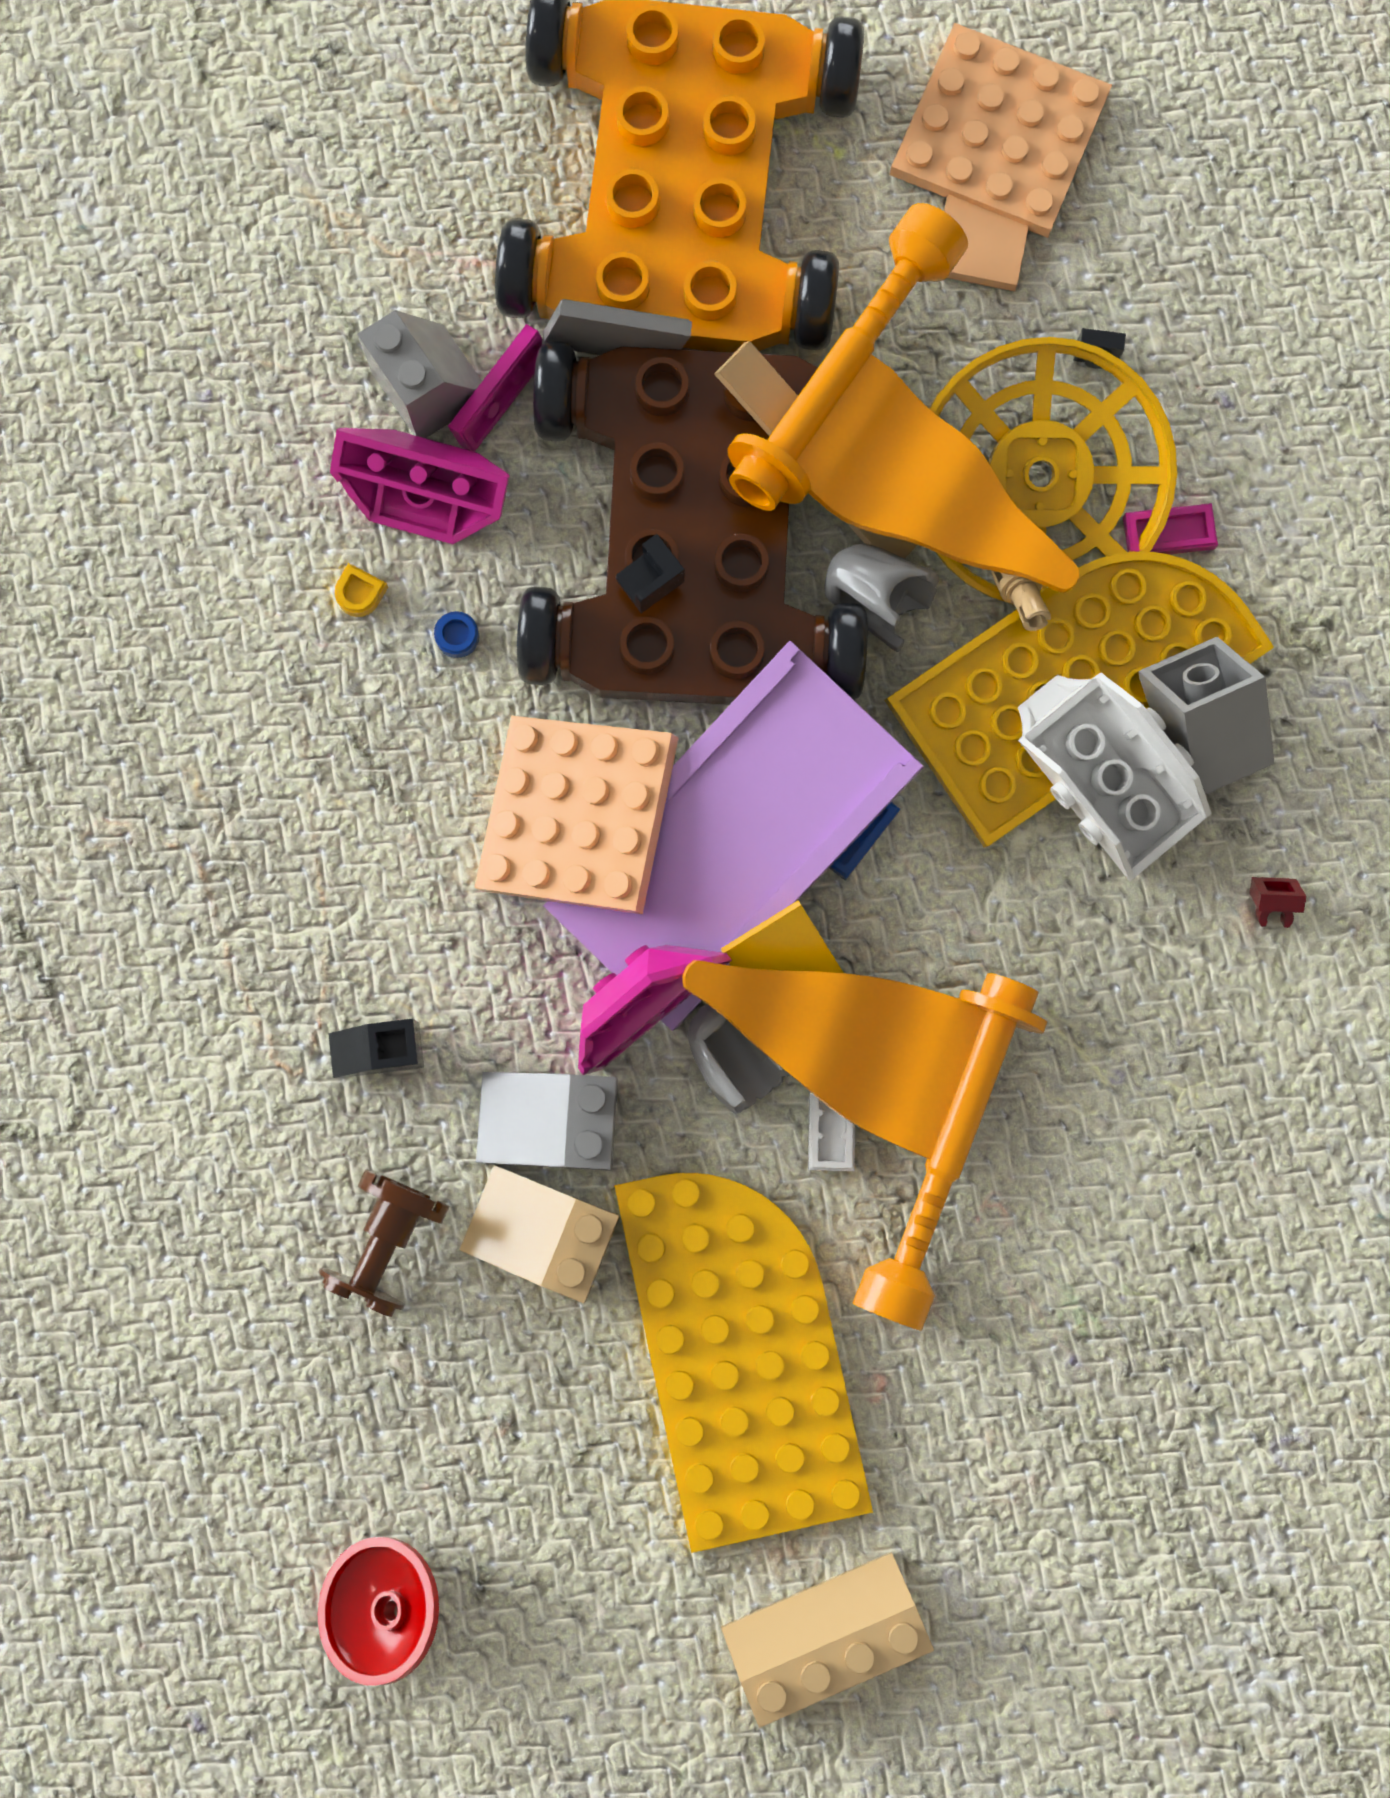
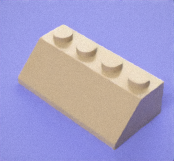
M892 1552L721 1626L739 1680L759 1728L934 1651Z

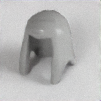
M856 544L841 550L833 557L827 570L824 590L825 596L834 605L840 603L861 605L867 613L868 631L892 650L899 652L904 644V639L895 634V627L901 620L900 615L915 609L930 608L937 592L936 586L939 582V575L929 568L908 561L883 548L868 544Z
M708 1004L700 1008L691 1020L688 1040L694 1060L712 1093L734 1114L741 1113L743 1110L754 1105L757 1098H764L774 1087L780 1086L783 1083V1077L790 1076L789 1073L765 1055L726 1018Z

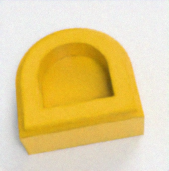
M348 563L336 583L335 598L345 613L354 617H363L369 615L377 608L388 589V585L386 582Z

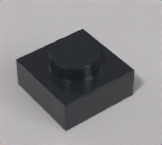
M1082 328L1077 340L1102 348L1120 359L1125 348L1126 333ZM1074 356L1073 361L1085 362V365L1090 368L1103 369L1090 361Z

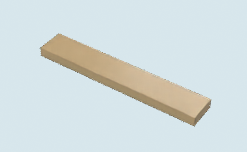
M750 341L743 343L714 373L769 436L798 397ZM848 524L865 544L883 548L904 559L917 546V544L872 533Z

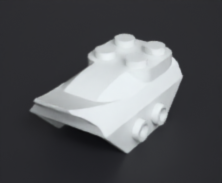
M1099 673L1092 679H1071L1056 675L1018 706L1023 732L1018 741L1054 785L1050 790L1055 799L1064 808L1069 809L1071 807L1081 819L1078 826L1085 837L1094 845L1100 843L1129 881L1133 880L1212 814L1200 778L1191 767L1194 761L1188 751L1178 743L1173 744L1163 731L1166 729V725L1156 711L1149 707L1146 709L1142 703L1103 673Z

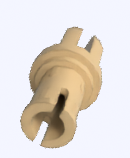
M991 571L1002 599L1016 606L1022 625L1026 630L1037 631L1048 624L1047 620H1051V614L1040 595L1042 584L1023 577Z

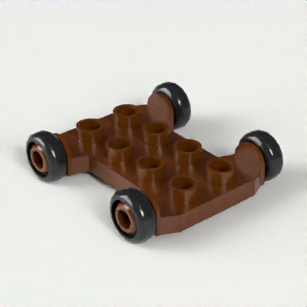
M546 342L539 348L535 363L533 417L535 431L538 436L547 441H564L569 438L573 426L576 424L578 439H587L614 450L606 594L576 603L564 602L563 606H561L560 597L552 588L530 587L525 590L520 602L517 629L518 674L525 683L548 685L555 680L558 668H560L562 681H572L600 698L730 705L777 653L791 641L853 700L859 698L862 694L868 643V620L865 609L861 605L854 603H840L833 606L829 612L828 620H825L824 615L814 616L784 604L789 503L780 501L774 510L765 511L745 501L735 492L730 484L729 477L735 470V467L728 457L727 450L734 438L739 434H752L766 440L770 437L714 374L734 352L619 347L590 360L589 357H579V361H576L575 352L568 343ZM762 354L798 396L818 369V367L798 356ZM658 534L685 569V582L641 614L617 583L616 575L643 555L642 544Z

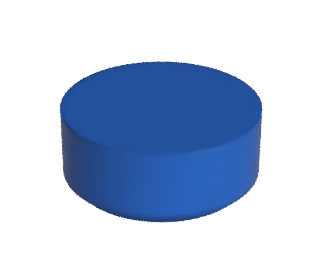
M454 611L443 615L437 621L434 628V638L439 649L445 655L453 658H462L468 656L476 649L479 643V630L471 616L463 612Z

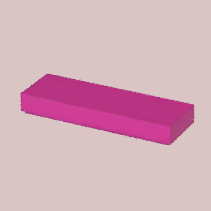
M527 324L524 326L448 425L462 448L475 452L533 377L537 353L542 346V337L538 330Z

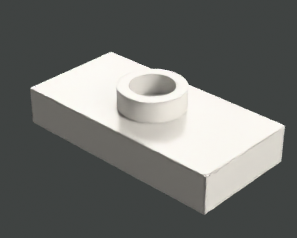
M809 1091L808 1170L855 1171V1125L833 1111Z

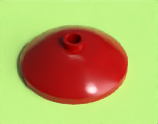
M390 1537L367 1538L347 1548L329 1569L321 1588L317 1615L320 1639L333 1666L343 1676L353 1682L366 1686H381L395 1683L408 1676L427 1655L437 1630L439 1596L435 1578L429 1565L411 1545ZM396 1605H397V1608H398L397 1616L395 1615V1607H396Z

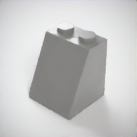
M394 310L357 334L373 376L413 435L427 438L449 424L482 382L443 324Z
M1214 637L1138 671L1149 708L1156 711L1166 725V729L1163 731L1173 744L1178 743L1183 746L1193 758L1194 764L1191 767L1198 774L1205 795L1274 764L1266 678L1220 638Z

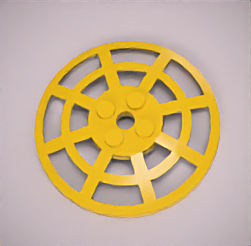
M1057 337L1022 339L998 346L972 360L952 376L934 398L929 409L937 416L941 414L944 406L954 394L971 412V415L960 430L969 440L980 424L993 437L997 444L991 452L988 463L1016 507L1046 534V527L1060 524L1069 519L1085 536L1076 544L1062 549L1072 561L1090 552L1095 547L1105 556L1127 552L1109 533L1116 526L1124 512L1130 495L1131 484H1158L1157 498L1149 522L1139 537V552H1150L1166 525L1174 501L1177 480L1176 447L1170 423L1158 398L1144 379L1124 361L1102 348L1074 339ZM1037 353L1035 380L1025 381L1008 386L991 395L986 400L982 398L968 381L981 370L1001 360L1021 354ZM1056 353L1068 354L1090 361L1110 372L1122 384L1101 402L1094 395L1080 387L1062 381H1053ZM1034 394L1032 421L1020 424L1010 430L994 412L997 407L1012 399ZM1052 395L1073 400L1088 409L1090 413L1073 429L1062 423L1051 421ZM1133 397L1137 399L1144 409L1152 426L1159 453V466H1132V457L1127 438L1114 415ZM1102 426L1106 429L1113 443L1117 466H1094L1091 452L1085 443ZM1037 461L1047 463L1052 472L1051 480L1043 487L1035 486L1029 479L1030 467ZM1093 484H1116V491L1111 506L1103 520L1098 524L1083 508V505L1091 493ZM936 553L945 566L965 584L988 597L1004 601L997 585L972 573L963 563ZM1043 585L1042 589L1040 590V593L1044 591L1047 587Z

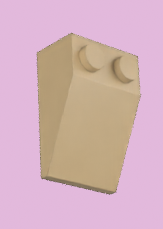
M494 1165L459 1250L544 1288L585 1303L620 1215Z

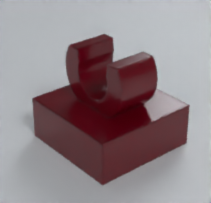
M1252 877L1249 894L1256 905L1255 914L1259 924L1262 927H1266L1269 914L1271 912H1281V923L1284 928H1290L1294 921L1293 912L1304 913L1307 897L1297 879Z

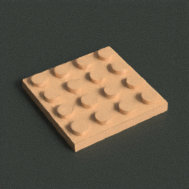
M954 23L892 163L889 175L946 198L948 194L1027 225L1029 226L1028 231L1048 238L1107 100L1112 84Z
M511 716L475 888L483 892L643 915L679 738L667 732Z

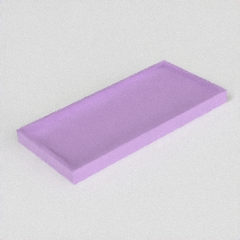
M789 641L673 765L643 915L547 901L543 906L602 964L616 975L628 967L625 962L626 958L644 945H647L649 948L672 945L722 952V947L798 901L919 774L924 766L793 642ZM691 994L661 1021L674 1031L703 1001Z

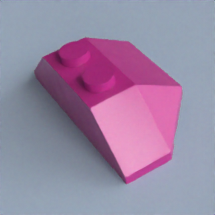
M338 428L330 467L331 475L337 482L340 481L349 497L369 521L450 544L457 543L501 518L510 477L508 473L477 452L394 429Z
M644 945L635 950L625 960L628 967L618 975L611 973L601 979L593 987L596 994L583 1004L578 1069L580 1072L586 1075L602 1070L687 999L692 993L683 987L682 976L686 966L693 960L727 965L732 961L728 954L672 945L653 948Z

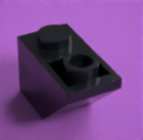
M413 1018L365 1024L328 1033L333 1079L424 1068L420 1024Z

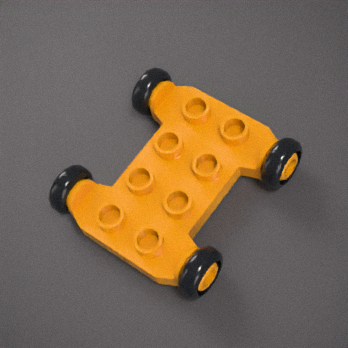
M530 0L525 43L526 72L530 81L539 86H555L562 81L567 70L568 88H576L602 100L586 232L556 239L552 235H544L541 239L540 229L534 221L522 218L508 220L501 230L495 268V299L500 313L510 318H526L533 312L537 302L539 318L550 320L559 302L567 299L688 319L692 321L691 337L683 346V348L735 353L743 343L750 341L758 351L778 344L788 345L790 330H794V340L800 348L807 350H822L826 348L830 343L836 304L839 276V260L837 256L828 251L812 250L803 257L802 266L798 267V262L789 261V264L760 251L774 121L803 113L814 114L816 97H820V108L828 116L843 118L850 116L854 112L857 102L864 44V26L862 22L853 17H836L829 23L827 33H823V28L815 27V30L812 31L785 14L653 0H603L583 7V3L573 2L571 6L570 0Z

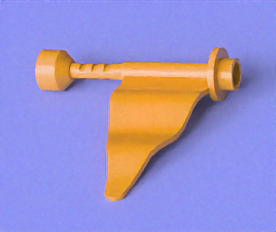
M924 203L914 204L908 209L889 237V246L895 268L854 326L845 329L770 437L766 440L752 434H739L729 445L727 450L728 457L735 467V470L729 477L730 484L735 492L745 501L765 511L774 510L780 501L790 504L800 503L807 494H810L833 515L857 528L908 541L963 564L1023 577L1055 591L1065 593L1071 590L1079 579V568L1016 507L977 446L931 411L908 388L893 369L872 355L875 341L917 282L945 280L968 248L967 236L954 218L935 206Z
M693 960L686 966L682 976L683 987L720 1013L765 1055L843 1118L871 1134L927 1158L925 1162L926 1176L895 1258H888L867 1267L853 1300V1304L899 1324L922 1331L935 1294L925 1272L920 1270L952 1183L960 1178L1016 1027L1043 1034L1047 1021L1032 1013L1039 992L1023 983L993 973H987L980 993L961 990L959 997L956 998L919 986L872 976L834 972L755 969Z

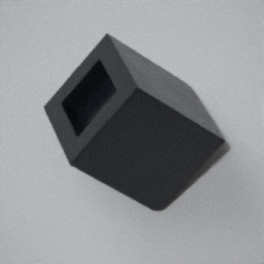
M658 534L642 544L643 555L616 575L617 583L641 614L685 582V569Z

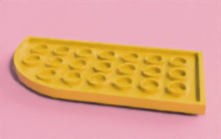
M1133 551L1096 559L1079 567V579L1071 590L1061 593L1051 588H1046L1040 593L1043 602L1051 614V620H1047L1048 624L1037 631L1026 630L1016 609L884 701L982 846L988 847L1056 800L1050 790L1054 785L1018 741L1023 733L1018 706L1053 677L1060 675L1071 679H1092L1099 673H1103L1147 709L1149 705L1138 672L1146 667L1214 637L1220 638L1249 664L1274 648L1249 608L1224 581L1198 564L1164 553Z
M673 1173L614 1185L691 1553L873 1513L822 1279L812 1251L799 1229L777 1205L762 1194L746 1185L715 1175Z

